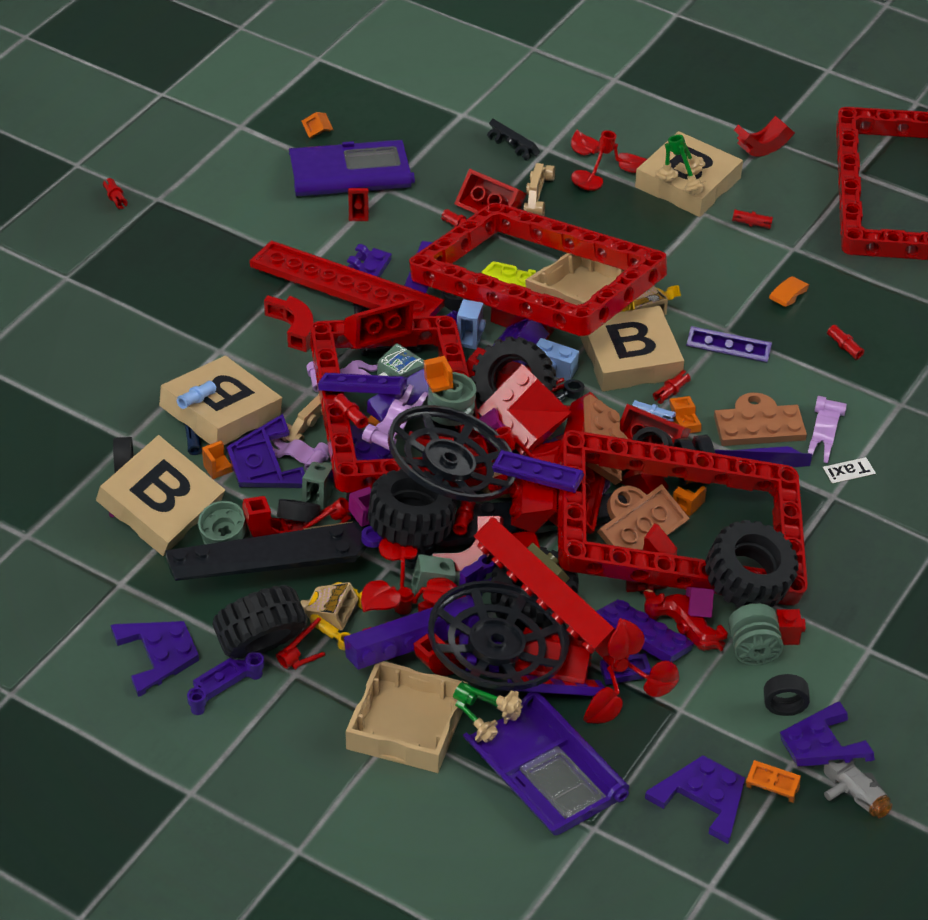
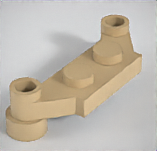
M536 163L534 171L530 173V183H527L526 192L529 198L528 203H524V211L541 216L545 215V202H540L539 197L544 179L546 181H554L555 166L547 165L544 167V164Z
M319 394L298 413L293 426L286 423L289 429V436L280 439L285 442H291L295 439L304 440V435L302 434L309 427H313L317 419L323 415Z

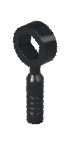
M570 379L564 383L563 392L555 396L560 401H563L566 396L577 399L583 396L585 386L579 380Z

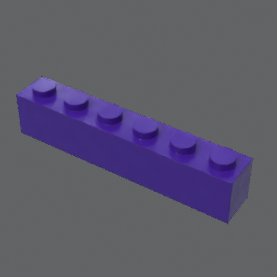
M470 595L456 599L448 604L444 610L455 618L463 610L474 606L473 599ZM433 607L344 636L346 658L359 670L414 651L413 643L428 634V622ZM478 614L466 618L462 623L472 628L476 622L480 621ZM438 616L434 633L442 641L448 640L450 624ZM456 629L455 637L459 636L462 632Z

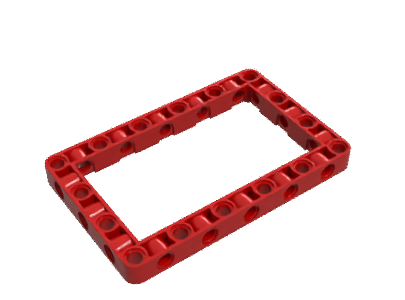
M860 107L840 108L836 123L842 251L850 255L928 260V232H905V230L892 229L872 230L861 226L863 213L862 201H860L859 153H857L859 144L858 134L928 138V112Z
M492 203L485 206L409 259L411 279L414 282L471 301L481 302L484 305L578 336H586L593 333L667 275L666 254L662 251L501 203ZM501 232L625 271L618 275L609 285H605L593 294L584 304L575 305L566 302L564 299L545 293L534 292L529 288L514 283L509 284L500 281L498 278L475 273L452 263L495 233Z
M450 316L413 317L411 334L359 348L393 347L395 344H399L402 347L433 344L436 347L438 346V357L445 356L452 372L461 373L469 377L455 319ZM345 320L317 321L311 325L310 346L317 386L325 373H340L336 348L355 349L344 336ZM318 389L336 489L346 493L355 492L367 487L372 489L373 483L383 474L387 475L389 471H399L401 469L394 458L357 460L350 422L333 403L334 398L338 394H344V392L320 391ZM474 401V402H475V410H474V415H473V416L476 417L477 419H479L480 417H479V413H478V411H477L478 409H477L476 401ZM465 425L455 426V429H458V433H461ZM472 430L468 438L476 442L489 454L485 439L479 432ZM464 444V447H466L473 454L474 457L479 456L472 448ZM413 457V459L423 460L422 457ZM477 464L474 472L486 476L485 464ZM419 467L423 472L424 470L431 472L426 467ZM472 478L465 481L468 486L482 483ZM446 480L451 487L458 486L455 482Z
M569 430L564 434L558 447V464L583 470L584 477L575 493L558 489V560L561 568L569 572L680 589L694 587L714 590L715 588L714 585L711 586L709 583V575L705 572L706 562L703 559L586 541L585 462L619 470L630 469L656 476H673L684 478L687 481L706 484L717 483L727 485L730 488L769 492L774 499V508L772 510L774 530L783 533L784 539L791 542L792 550H795L799 563L797 576L793 584L778 604H798L807 590L808 583L799 475L796 469L783 464L576 430ZM743 566L753 573L767 574L765 569Z

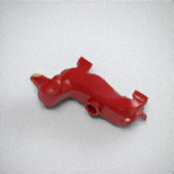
M645 590L643 592L646 599L644 611L650 618L658 619L662 615H668L677 623L679 633L685 634L699 650L718 649L720 652L723 651L725 646L723 640L727 639L728 632L722 625H718L716 630L708 626L704 617L690 616L688 614L689 596H686V594H672L665 597L664 593L656 595L652 590Z

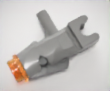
M840 759L838 763L829 760V764L824 765L825 775L833 783H839L824 792L827 800L830 801L846 792L850 793L854 797L855 802L866 809L872 816L883 818L892 809L890 798L878 784L872 773H862L854 765V759L850 763H845L843 759Z

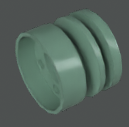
M231 501L212 503L204 508L199 515L198 526L204 545L251 538L243 510Z
M761 603L748 604L738 608L731 614L728 625L733 639L734 653L739 661L748 665H762L779 657L784 645L779 631L777 615L773 608Z

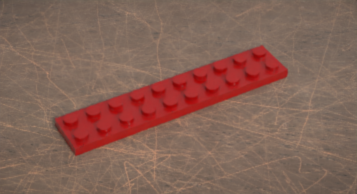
M272 240L250 260V267L369 309L410 298L414 300L413 317L436 316L444 307V299Z

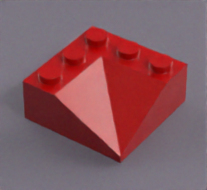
M523 364L477 410L483 416L493 408L497 409L499 420L505 426L510 427L513 436L517 435L519 441L531 453L534 448L540 446L572 414ZM516 443L515 449L521 455L528 456Z

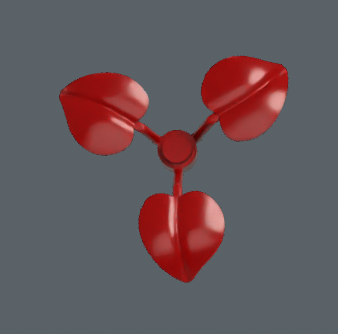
M577 129L571 140L572 149L581 155L599 153L592 173L586 170H576L572 173L571 180L575 185L585 190L593 191L601 188L603 179L595 174L603 153L609 154L613 149L615 160L619 162V167L627 172L636 173L637 168L647 159L630 153H620L618 155V144L615 143L617 135L613 131H602L600 140L597 141L592 137L584 135Z
M503 426L495 430L499 434L495 437L504 439L512 451L517 443L532 458L554 454L558 456V447L561 440L540 445L534 448L531 453L519 441L517 435L513 436L510 427ZM489 442L486 443L488 453L498 451ZM502 474L494 478L507 480V475ZM492 484L488 485L491 493L503 488ZM512 484V486L510 487V489H509L505 494L511 493V489H512V487H513V484Z
M384 538L379 544V552L382 557L391 561L399 559L401 561L400 589L397 591L394 586L390 587L387 582L382 580L369 582L362 591V611L394 608L398 614L406 615L412 611L413 603L417 604L418 598L422 593L425 601L435 604L442 595L457 587V585L447 578H432L428 580L427 587H421L414 596L410 588L404 587L405 559H414L417 555V547H412L411 545H406V547L400 546L399 543L395 542L393 544L387 538Z
M619 618L617 627L608 643L609 655L603 657V660L609 665L607 671L610 673L614 690L610 687H605L593 697L583 719L587 723H606L613 720L620 713L623 701L617 696L620 691L614 671L623 672L629 667L643 678L648 679L643 689L652 697L666 695L675 688L679 681L678 668L670 661L665 660L655 664L650 671V675L644 673L628 661L629 654L634 655L640 652L645 641L643 632L628 620Z

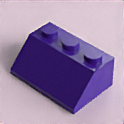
M524 319L508 326L498 339L505 341L506 337H513L515 339L520 337L537 344L540 338L546 339L549 333L541 323ZM516 360V361H515V362H517V363L526 365V363H525L524 361H521V360Z

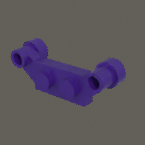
M251 652L246 655L245 660L229 658L194 679V688L187 692V701L191 706V712L194 715L203 714L209 699L245 677H250L254 680L260 679L263 675L264 656L259 652Z

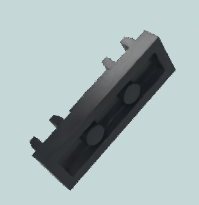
M493 118L489 122L492 130L488 132L487 136L490 140L497 135L494 140L499 144L503 137L506 138L505 141L510 146H517L515 150L517 156L525 152L522 155L525 161L530 158L531 154L537 157L540 153L534 142Z

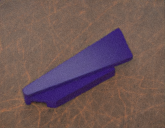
M789 446L743 450L714 449L716 454L783 464L791 467L810 466L812 459L811 453H801Z

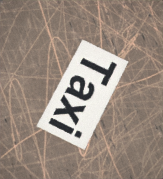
M866 457L823 467L831 483L876 474Z

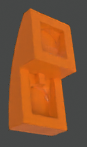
M791 276L773 290L769 299L785 307L795 303L798 295L807 292L809 284Z
M691 397L669 399L671 411L676 412L674 417L675 423L691 429L690 433L701 432V423L695 414L696 406Z

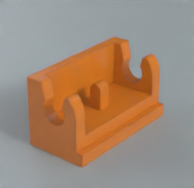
M754 760L746 779V787L751 789L753 785L789 797L788 801L794 803L795 794L798 793L800 788L801 776Z

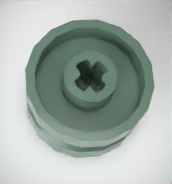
M453 372L452 389L433 393L428 386L427 405L449 407L471 416L474 415L476 384L468 376ZM431 417L432 420L442 425H462L453 420Z

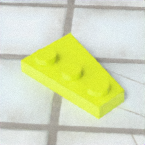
M492 261L481 273L498 278L500 281L509 284L514 283L526 287L525 279L535 274L536 270L529 269L528 272L517 270L516 266Z

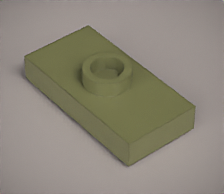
M534 543L528 547L561 580L566 583L570 579L557 565L559 560L550 552L546 555Z

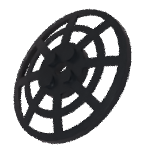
M436 405L415 406L399 413L390 426L387 441L394 460L409 477L437 494L467 502L489 501L505 494L515 480V477L507 476V480L493 478L492 461L497 459L501 450L512 452L504 439L495 437L499 434L494 429L465 412ZM422 417L426 428L416 430L408 435L400 427L401 424L408 420ZM431 417L453 420L465 426L461 433L434 427ZM471 431L479 432L498 451L487 454L482 447L468 438ZM395 432L406 441L404 448L406 457L400 456L393 439ZM429 435L431 441L425 447L416 439ZM438 435L448 436L456 439V441L439 439ZM464 444L472 448L479 456L474 457L473 454L466 447H464ZM411 446L422 453L423 460L413 459ZM477 464H485L486 476L474 472ZM419 467L428 468L435 474L433 479L426 475ZM472 478L482 483L469 487L465 481ZM443 479L455 482L460 488L451 487L442 484L441 482L443 481ZM489 484L503 487L498 491L488 494L475 493L483 490Z
M474 581L452 588L435 603L428 622V638L438 659L449 670L468 682L495 690H524L548 681L564 665L569 651L570 640L566 624L560 625L551 616L554 612L549 608L545 611L536 602L537 596L533 594L530 597L521 586L502 581ZM481 593H500L518 599L513 608L493 604L484 605ZM471 594L474 606L463 610L455 618L444 610L454 600ZM526 602L543 612L553 625L540 630L532 619L521 613ZM487 612L506 614L508 617L506 620L489 618ZM478 614L480 621L476 622L472 628L462 623L466 618ZM438 616L450 624L448 644L436 643L434 628ZM517 619L533 632L524 635L521 629L515 625ZM456 629L469 636L468 644L456 645ZM558 633L561 646L559 659L544 658L546 653L545 637ZM492 640H497L501 644L494 643ZM537 640V656L524 652L526 643ZM443 652L453 653L456 659L471 670V672L468 673L460 669ZM461 653H472L480 661L474 666ZM519 659L532 663L527 668L518 672L512 666ZM488 665L502 666L506 674L488 672L485 669ZM539 665L553 668L547 674L537 679L524 682L521 678L532 673ZM482 675L494 679H510L513 683L494 682L479 677Z

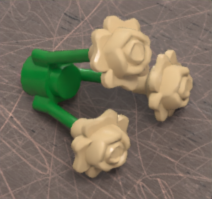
M673 135L669 137V143L665 144V163L661 169L656 170L655 176L659 177L663 183H671L674 178H678V171L671 168L670 151L674 155L681 154L684 161L682 167L685 170V174H688L687 178L689 181L685 188H683V191L689 192L690 195L699 194L703 191L702 187L706 184V181L696 179L695 175L702 171L705 162L702 157L697 158V156L691 155L683 135Z
M462 681L453 694V698L457 700L455 706L462 709L478 729L475 737L477 743L481 740L485 743L492 741L498 734L496 728L498 722L496 720L484 722L481 718H477L466 707L467 704L471 706L479 698L496 706L498 710L503 712L504 724H507L508 720L516 721L522 709V700L518 697L519 692L510 691L506 697L501 695L497 697Z

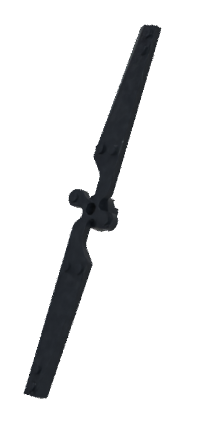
M613 493L602 494L596 524L608 523L612 520L608 514L607 502ZM618 495L619 501L627 504V499L622 495ZM512 501L476 504L473 509V519L469 522L465 534H456L452 529L450 534L441 542L433 543L427 547L424 545L417 547L416 557L414 559H405V567L415 569L418 555L431 556L436 552V545L447 548L474 543V535L478 531V516H501L503 518V526L511 534L526 532L527 530L511 525L510 508ZM547 520L535 534L556 531L558 527ZM358 522L166 550V560L175 581L356 562L367 548L361 541L362 530L371 526V524L361 527Z

